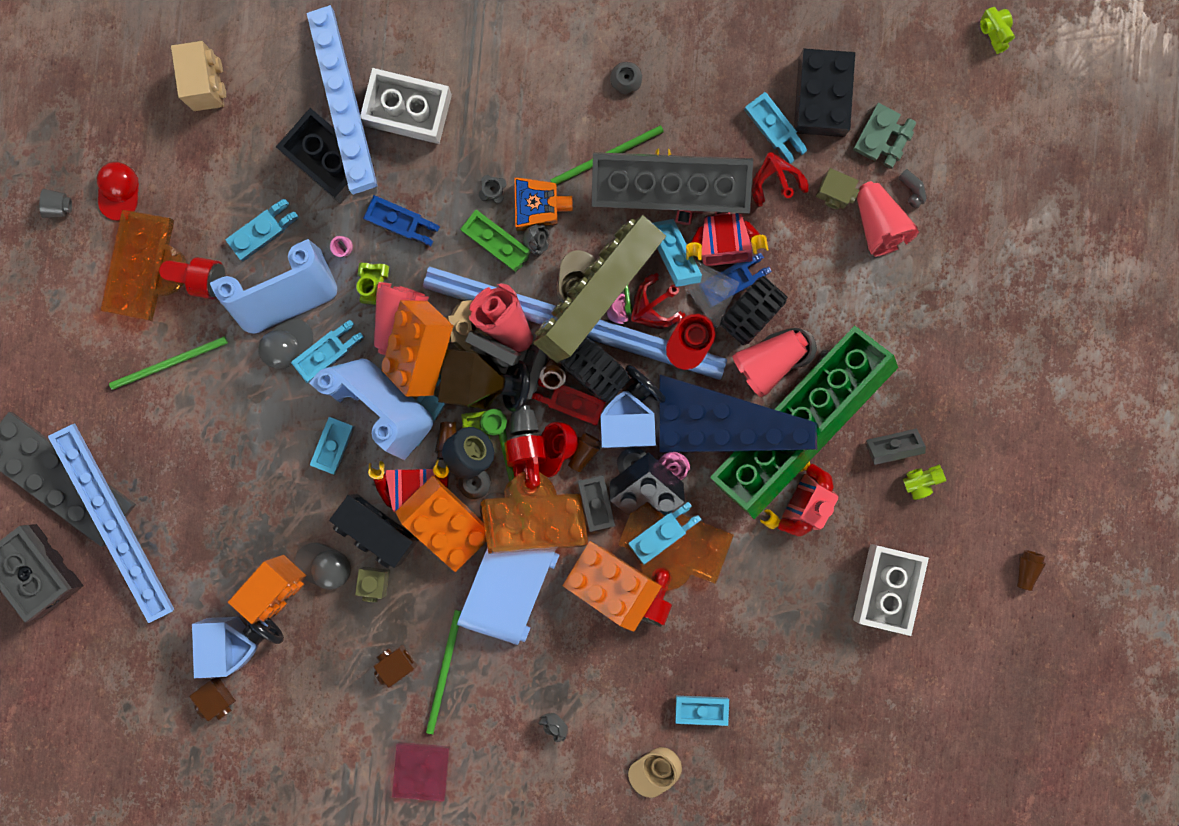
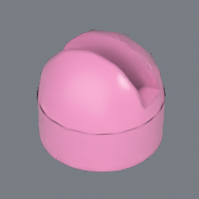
M337 236L332 239L330 250L337 257H346L352 252L353 244L349 238ZM340 241L344 243L347 250H345L343 246L339 243Z

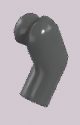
M908 169L904 170L899 176V180L911 189L912 195L908 198V203L913 208H919L927 199L924 183Z

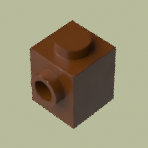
M401 645L393 652L388 648L376 658L379 662L373 667L376 670L374 675L382 685L386 684L390 688L412 672L418 665L406 648Z
M219 677L211 679L189 696L195 704L194 708L201 718H206L207 721L214 717L220 720L232 711L229 706L236 702Z

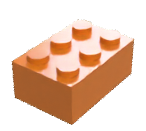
M400 300L398 310L394 316L393 329L388 338V347L385 358L382 361L381 371L406 397L433 396L454 325L428 301Z
M434 475L395 511L401 524L454 572L466 563L492 537V533L485 523Z
M591 541L587 544L562 585L619 626L633 632L662 587L605 548Z
M285 555L266 560L233 595L228 603L251 624L260 620L264 622L267 618L270 619L274 615H278L287 605L285 599H288L291 595H296L305 585L302 580L307 575Z

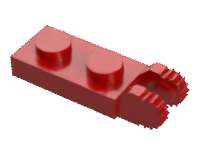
M538 378V385L546 388L541 379ZM565 385L553 389L554 393L551 399L539 393H533L531 397L536 401L547 404L549 408L597 426L606 403Z

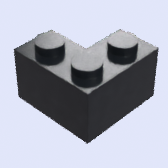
M648 452L610 481V501L627 515H630L646 502H649L666 516L685 503L684 483Z

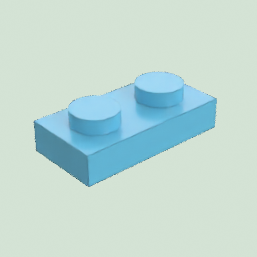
M328 417L310 466L336 475L355 426Z
M676 695V724L728 726L729 698Z

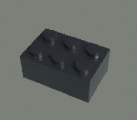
M803 48L798 59L794 118L796 134L845 137L850 131L855 52Z
M309 108L278 143L276 148L341 204L351 192L348 187L335 129L313 109Z
M358 494L347 495L329 520L334 524L333 530L343 537L347 535L356 540L354 542L356 547L366 553L368 551L374 553L377 556L375 560L386 568L390 566L395 568L401 565L419 541L411 532Z

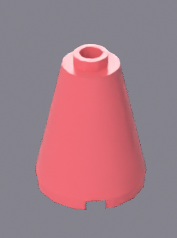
M870 181L859 187L856 198L868 250L871 255L873 254L874 257L892 253L898 250L897 245L903 241L907 245L917 237L919 231L915 223L880 183Z
M378 282L374 346L378 348V353L386 355L388 338L393 329L394 316L398 310L400 300L428 301V296L406 287L393 286L391 288V283Z
M502 283L497 284L498 287L492 290L490 287L485 288L470 304L471 316H469V320L476 328L518 353L527 350L533 342V335L516 292L509 285Z
M791 330L738 351L732 358L740 373L743 372L748 379L746 382L761 398L767 395L807 352L805 346L808 345V342L800 331L795 333Z

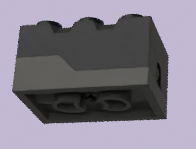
M37 524L18 526L0 540V590L25 623L43 618L84 586L75 573L69 570L63 563V558L59 552L50 546L47 542L48 538Z

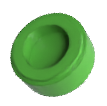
M490 409L484 412L480 418V427L487 435H498L506 428V417L497 409Z

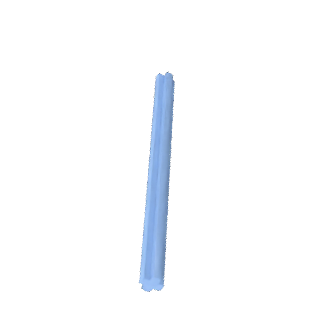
M430 266L423 283L425 289L464 301L474 300L487 287H490L491 290L497 288ZM517 294L526 320L542 324L544 321L547 322L551 317H554L551 312L556 307L555 305ZM599 320L586 336L593 341L673 365L666 353L668 340L604 320ZM707 353L704 360L697 367L688 370L720 380L727 359Z

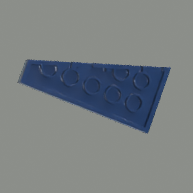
M660 375V391L666 398L664 403H660V452L817 450L816 422Z

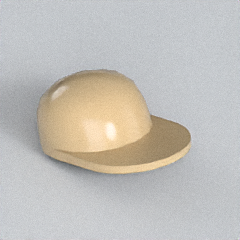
M659 747L653 749L630 766L628 772L629 781L635 791L642 796L656 797L670 789L678 781L682 772L681 761L674 751L668 748Z

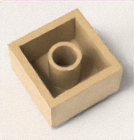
M203 41L171 45L178 97L193 111L224 107L223 98H226V89L224 83L220 81L219 73L223 72L220 57H217L213 50L209 49Z

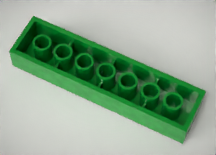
M854 325L774 409L816 422L817 450L734 451L710 478L719 489L749 516L755 519L898 369L895 356Z

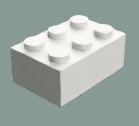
M372 68L360 115L361 121L366 127L440 144L452 94L449 86Z
M870 544L853 620L859 624L911 636L929 558Z

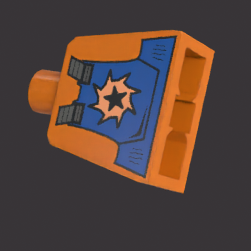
M514 178L515 227L517 231H525L534 224H544L545 227L558 224L557 212L573 211L572 196H557L556 183Z

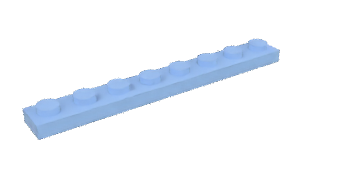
M331 5L307 13V18L348 187L354 195L378 187L335 13Z
M72 424L49 435L50 442L147 622L150 623L172 612L174 607L76 424Z

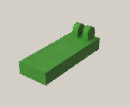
M478 210L472 213L460 229L465 235L514 272L518 269L520 270L523 266L522 263L526 262L529 258L530 251L526 246Z

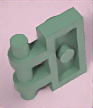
M877 103L852 150L874 162L881 153L887 156L884 166L892 169L896 161H900L906 142L910 141L914 135L913 129L916 122L908 118L904 126H900L896 123L901 114ZM891 133L898 136L893 146L886 144Z

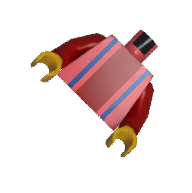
M715 212V216L704 219V226L697 229L691 242L686 245V260H689L691 256H697L698 260H703V267L753 261L752 250L753 254H757V250L761 248L766 249V251L769 250L767 237L761 235L750 222L744 221L740 213Z
M436 460L433 469L386 470L385 474V464L383 461H380V469L378 470L373 469L372 464L369 463L368 474L373 478L377 492L387 507L392 508L393 512H395L433 475L448 488L449 468L447 465L446 468H441L438 465L439 460Z
M809 461L801 470V472L806 471V474L803 475L782 515V519L771 510L766 509L764 512L771 517L768 521L760 520V522L769 529H774L778 526L779 530L795 536H803L812 530H821L828 518L833 514L834 506L838 500V495L833 491L832 476L813 463L810 465Z

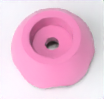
M620 294L606 311L609 320L616 324H624L623 322L629 320L625 311L624 294Z
M668 452L659 459V462L680 480L685 478L690 470L688 459L681 453Z

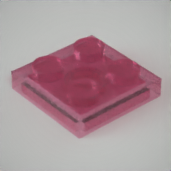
M398 742L396 745L392 797L445 801L450 746Z

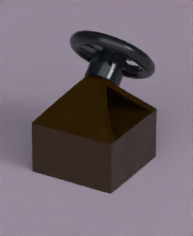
M447 349L443 360L438 402L460 407L487 409L496 397L501 394L505 407L511 412H517L523 407L529 394L530 373L528 366L525 362L519 360L517 364L507 369L506 374H503L488 356L476 352ZM510 396H514L515 404L511 402Z

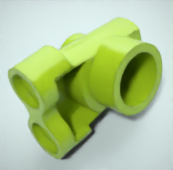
M991 7L984 12L980 21V28L984 34L989 35L992 41L991 45L995 52L999 54L1009 48L1008 43L1015 38L1011 30L1013 19L1009 10L1003 9L998 11L996 7Z
M359 263L357 276L360 279L356 284V288L360 294V303L376 305L378 282H384V279H388V265Z
M940 464L928 468L929 470L922 471L919 468L907 473V478L903 479L907 492H911L914 500L931 495L933 493L931 485L946 482Z

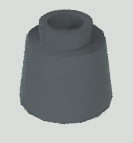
M42 189L39 200L41 217H65L67 213L72 211V199L67 197L66 193Z
M524 405L519 411L511 413V435L539 432L535 412L530 410V406Z

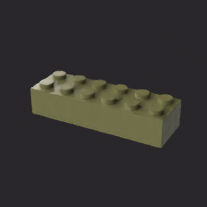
M644 215L636 220L631 218L614 234L616 238L610 244L607 243L599 252L598 255L600 257L596 262H592L583 272L585 277L569 289L567 294L570 297H567L563 302H559L552 310L551 314L554 317H551L547 322L544 321L535 331L537 338L533 343L556 363L570 357L665 239L666 235Z

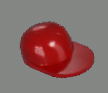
M111 162L104 165L97 174L99 209L109 219L116 221L125 220L137 208L138 177L135 171L124 163Z
M690 314L678 323L666 346L667 357L675 367L683 370L693 369L704 360L716 338V328L713 322L707 316Z
M562 422L548 424L541 434L544 441L546 461L539 464V474L544 478L555 476L559 472L563 461L574 455L577 450L578 437L575 430L570 425Z

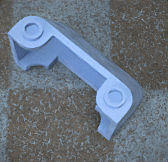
M309 239L291 247L288 253V260L292 270L245 291L239 281L233 277L225 276L210 282L217 299L244 331L252 334L260 333L334 299L337 294L336 282L321 249Z
M359 359L322 369L309 382L317 391L324 395L332 396L340 403L346 397L357 401L360 399L380 417L372 428L373 440L384 451L403 460L410 455L433 427L434 420L431 413L412 396L406 397L378 366L367 359Z
M498 524L490 539L457 625L516 645L519 644V641L525 642L531 628L526 626L548 568H555L560 555L555 553L557 546Z

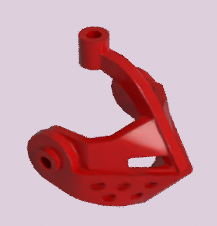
M773 152L767 154L753 180V200L758 208L762 207L765 202L762 184L774 172H776L783 188L781 195L783 197L791 198L794 191L788 187L782 170H786L794 175L800 191L803 193L808 192L809 185L804 174Z
M658 273L646 277L645 281L640 284L634 297L631 320L650 328L664 329L673 324L677 325L686 314L679 311L670 318H665L652 309L666 298L675 297L679 293V287L671 285L666 293L649 304L646 295L647 288L656 283L660 276Z

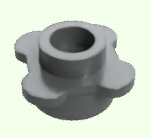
M489 175L483 176L481 179L482 190L479 191L480 199L494 200L495 203H501L504 199L502 195L503 189L507 185L505 179H497Z

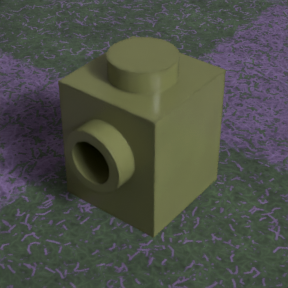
M829 168L815 197L824 200L825 205L830 208L844 209L849 203H854L859 189L856 188L859 180Z
M371 567L360 568L355 595L362 596V601L378 602V598H384L387 594L390 570Z

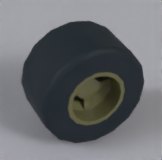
M465 427L457 431L446 440L442 450L445 465L448 466L449 471L462 479H472L489 468L494 460L495 453L489 437L483 431L474 427Z

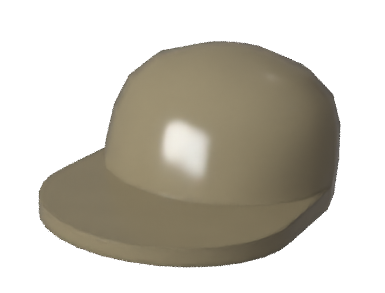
M575 250L563 257L560 263L556 287L560 302L570 297L567 294L569 289L585 277L583 272L592 262H596L589 253Z

